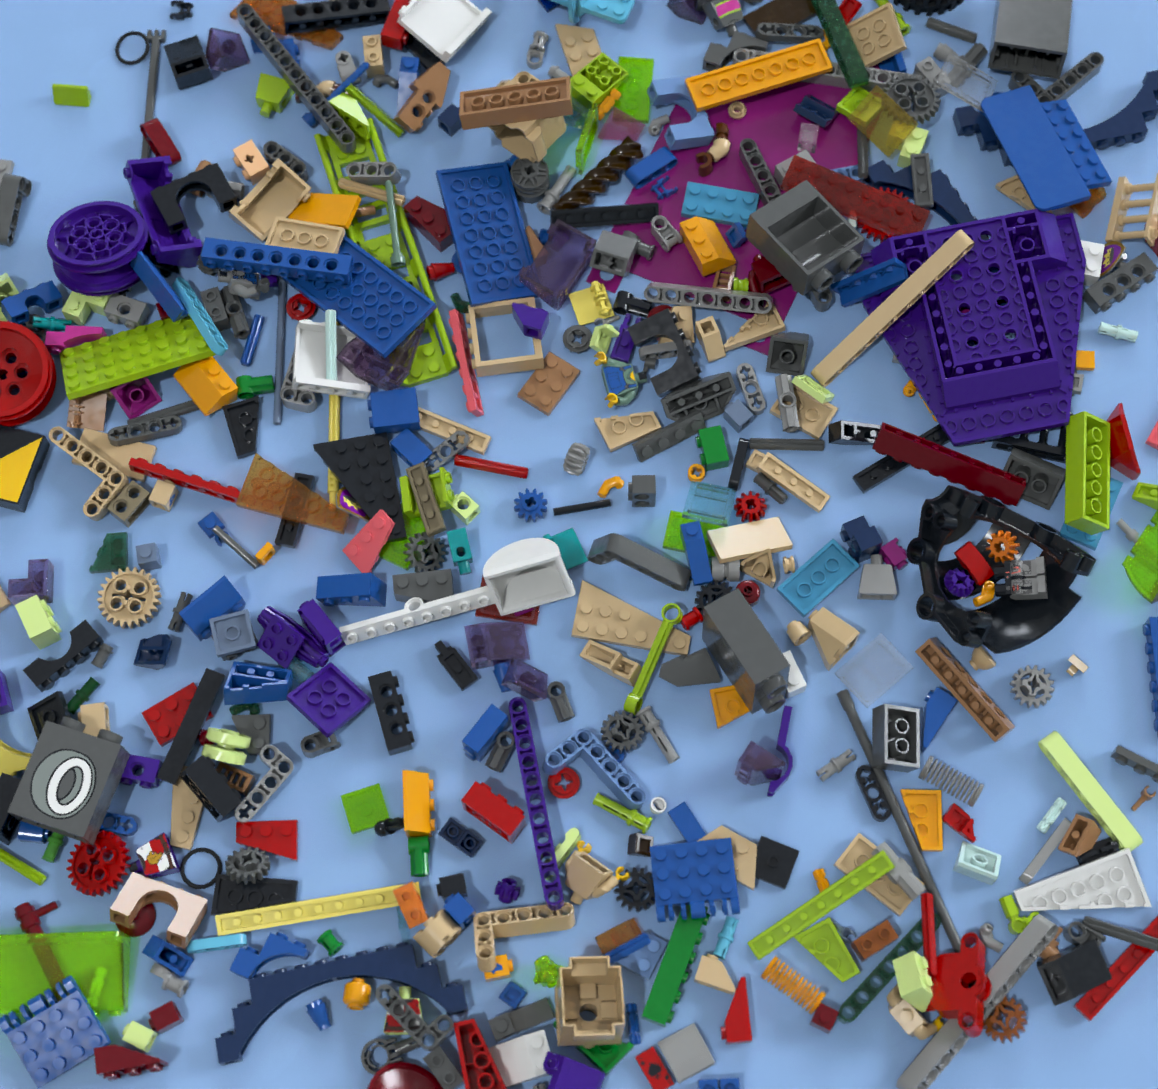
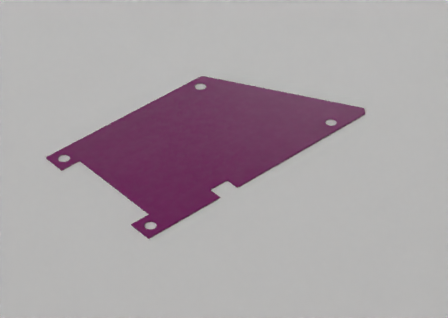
M876 64V65L870 67V68L879 69L878 64ZM798 81L736 100L742 102L746 107V114L741 119H734L728 113V108L733 102L706 109L705 112L708 114L709 123L714 129V137L709 146L671 150L678 160L677 164L640 189L633 187L625 205L657 202L659 215L664 216L680 233L679 223L690 219L681 217L688 181L757 193L739 157L740 142L746 138L755 141L773 178L775 165L805 149L816 162L813 175L785 190L781 188L774 178L781 194L786 193L805 180L812 185L815 174L818 172L858 165L857 129L860 124L839 113L828 126L823 128L793 111L795 105L801 103L804 96L808 94L836 108L837 104L852 89ZM870 92L881 99V93ZM675 104L669 116L670 123L665 124L650 154L664 146L668 147L664 135L669 125L691 122L689 113L683 107ZM882 111L867 125V142L875 129ZM716 123H724L728 125L729 152L717 162H712L713 171L710 175L701 177L698 173V168L705 163L698 164L696 162V154L707 152L711 148L716 138ZM668 175L669 180L662 185L666 190H674L677 187L678 191L668 198L664 197L658 200V195L655 191L651 192L650 189L652 185L657 184L659 179H665ZM661 187L658 189L660 193L664 192ZM845 190L835 192L838 205ZM760 197L758 200L757 210L764 206ZM651 222L613 226L611 230L613 233L622 235L625 230L631 231L643 243L656 246L654 254L649 261L646 260V257L638 254L634 255L630 273L652 282L713 287L716 272L702 277L683 241L675 244L670 248V251L666 252L651 234ZM715 223L736 260V264H734L736 265L735 277L742 280L748 278L754 256L762 253L749 240L743 242L739 248H733L725 234L732 225ZM661 225L655 226L656 228H663ZM592 268L586 282L591 284L593 281H598V283L604 284L605 290L615 294L623 277L614 274L611 280L606 281L600 277L601 270ZM791 284L767 293L772 297L773 304L783 322L798 293L793 291ZM692 292L685 293L687 296L695 298ZM710 294L704 295L706 301H713ZM730 298V301H729V302H727V301H723V302H725V303L728 304V303H731L732 300H731V298ZM748 298L741 299L743 305L750 304ZM764 300L763 307L766 306V300ZM724 310L746 320L753 318L755 314ZM771 336L766 337L763 342L754 341L743 346L768 356Z

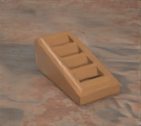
M527 226L525 232L535 268L546 263L548 253L532 228Z
M736 265L716 271L712 288L732 290ZM723 296L722 300L729 302L730 297Z
M220 761L216 771L220 773L225 768L224 775L226 778L230 771L233 772L227 784L231 789L235 788L240 794L247 796L256 778L247 772ZM236 775H239L235 785L232 784ZM245 778L242 787H239L240 782Z

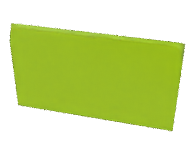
M52 84L53 99L56 105L90 106L91 94L87 86Z

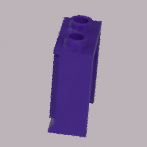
M314 599L305 601L300 605L297 612L303 624L328 651L330 657L346 646L345 642L340 638L341 632Z

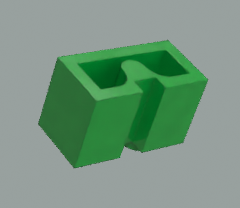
M721 425L699 429L695 442L697 448H700L702 454H699L701 465H705L706 471L728 467L729 456Z

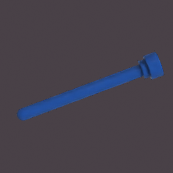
M364 62L326 100L329 101L343 93L346 87L355 82L369 68V63ZM306 112L302 116V119L311 128L316 124L317 120L311 112Z

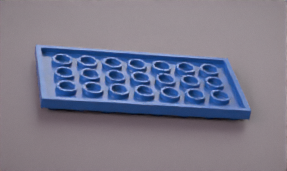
M507 162L437 170L436 178L470 307L504 300L541 297V286Z
M345 235L337 254L351 255L353 258L354 267L350 285L282 277L286 283L324 312L329 309L336 310V321L384 358L437 308L435 302Z

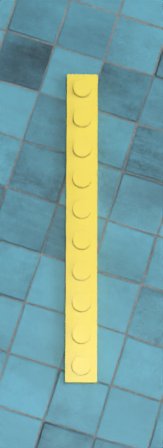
M419 881L414 882L416 889L421 897ZM404 884L215 915L217 934L222 936L396 907L399 904L393 890Z

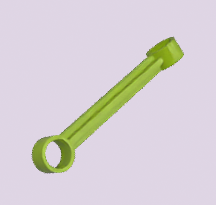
M668 603L662 608V624L634 689L625 700L624 710L635 715L640 711L643 695L673 625L678 624L682 620L683 613L675 603ZM669 609H678V616L675 619L668 620L665 617Z

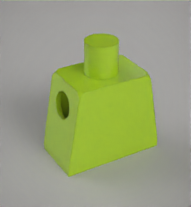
M264 73L260 74L255 99L258 107L261 108L259 113L263 117L268 118L272 111L281 113L295 92L284 79Z

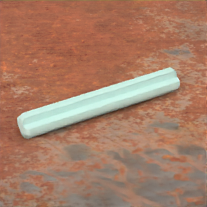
M329 309L325 311L326 379L337 381L336 310Z

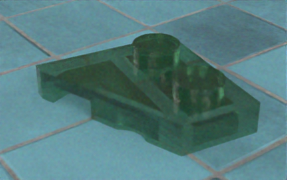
M127 532L107 533L103 540V546L99 548L96 554L97 558L93 566L91 565L89 568L91 574L118 572L119 568L122 571H126V567H128Z

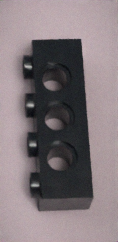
M391 670L369 676V684L389 755L412 750L411 743L415 742L412 731L407 730L406 724H410L407 712H402L401 706L405 704L402 694H398L396 690L397 687H400L397 676H393ZM385 691H392L390 697L385 698L382 696ZM390 709L397 710L394 716L387 715ZM396 727L402 728V732L398 735L392 733Z

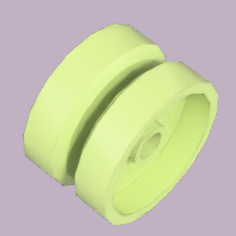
M208 727L206 738L211 742L217 743V745L205 744L201 755L221 762L245 765L247 755L240 750H236V748H249L251 737L228 729Z

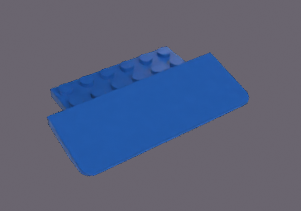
M1028 85L986 97L982 100L980 106L1033 205L1038 210H1055L1087 201L1091 197L1088 189L1107 187L1112 183L1109 174L1066 99L1040 103L1033 89Z

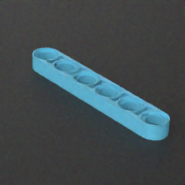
M177 277L172 284L173 289L209 348L215 354L222 356L227 351L228 345L191 285L185 279Z

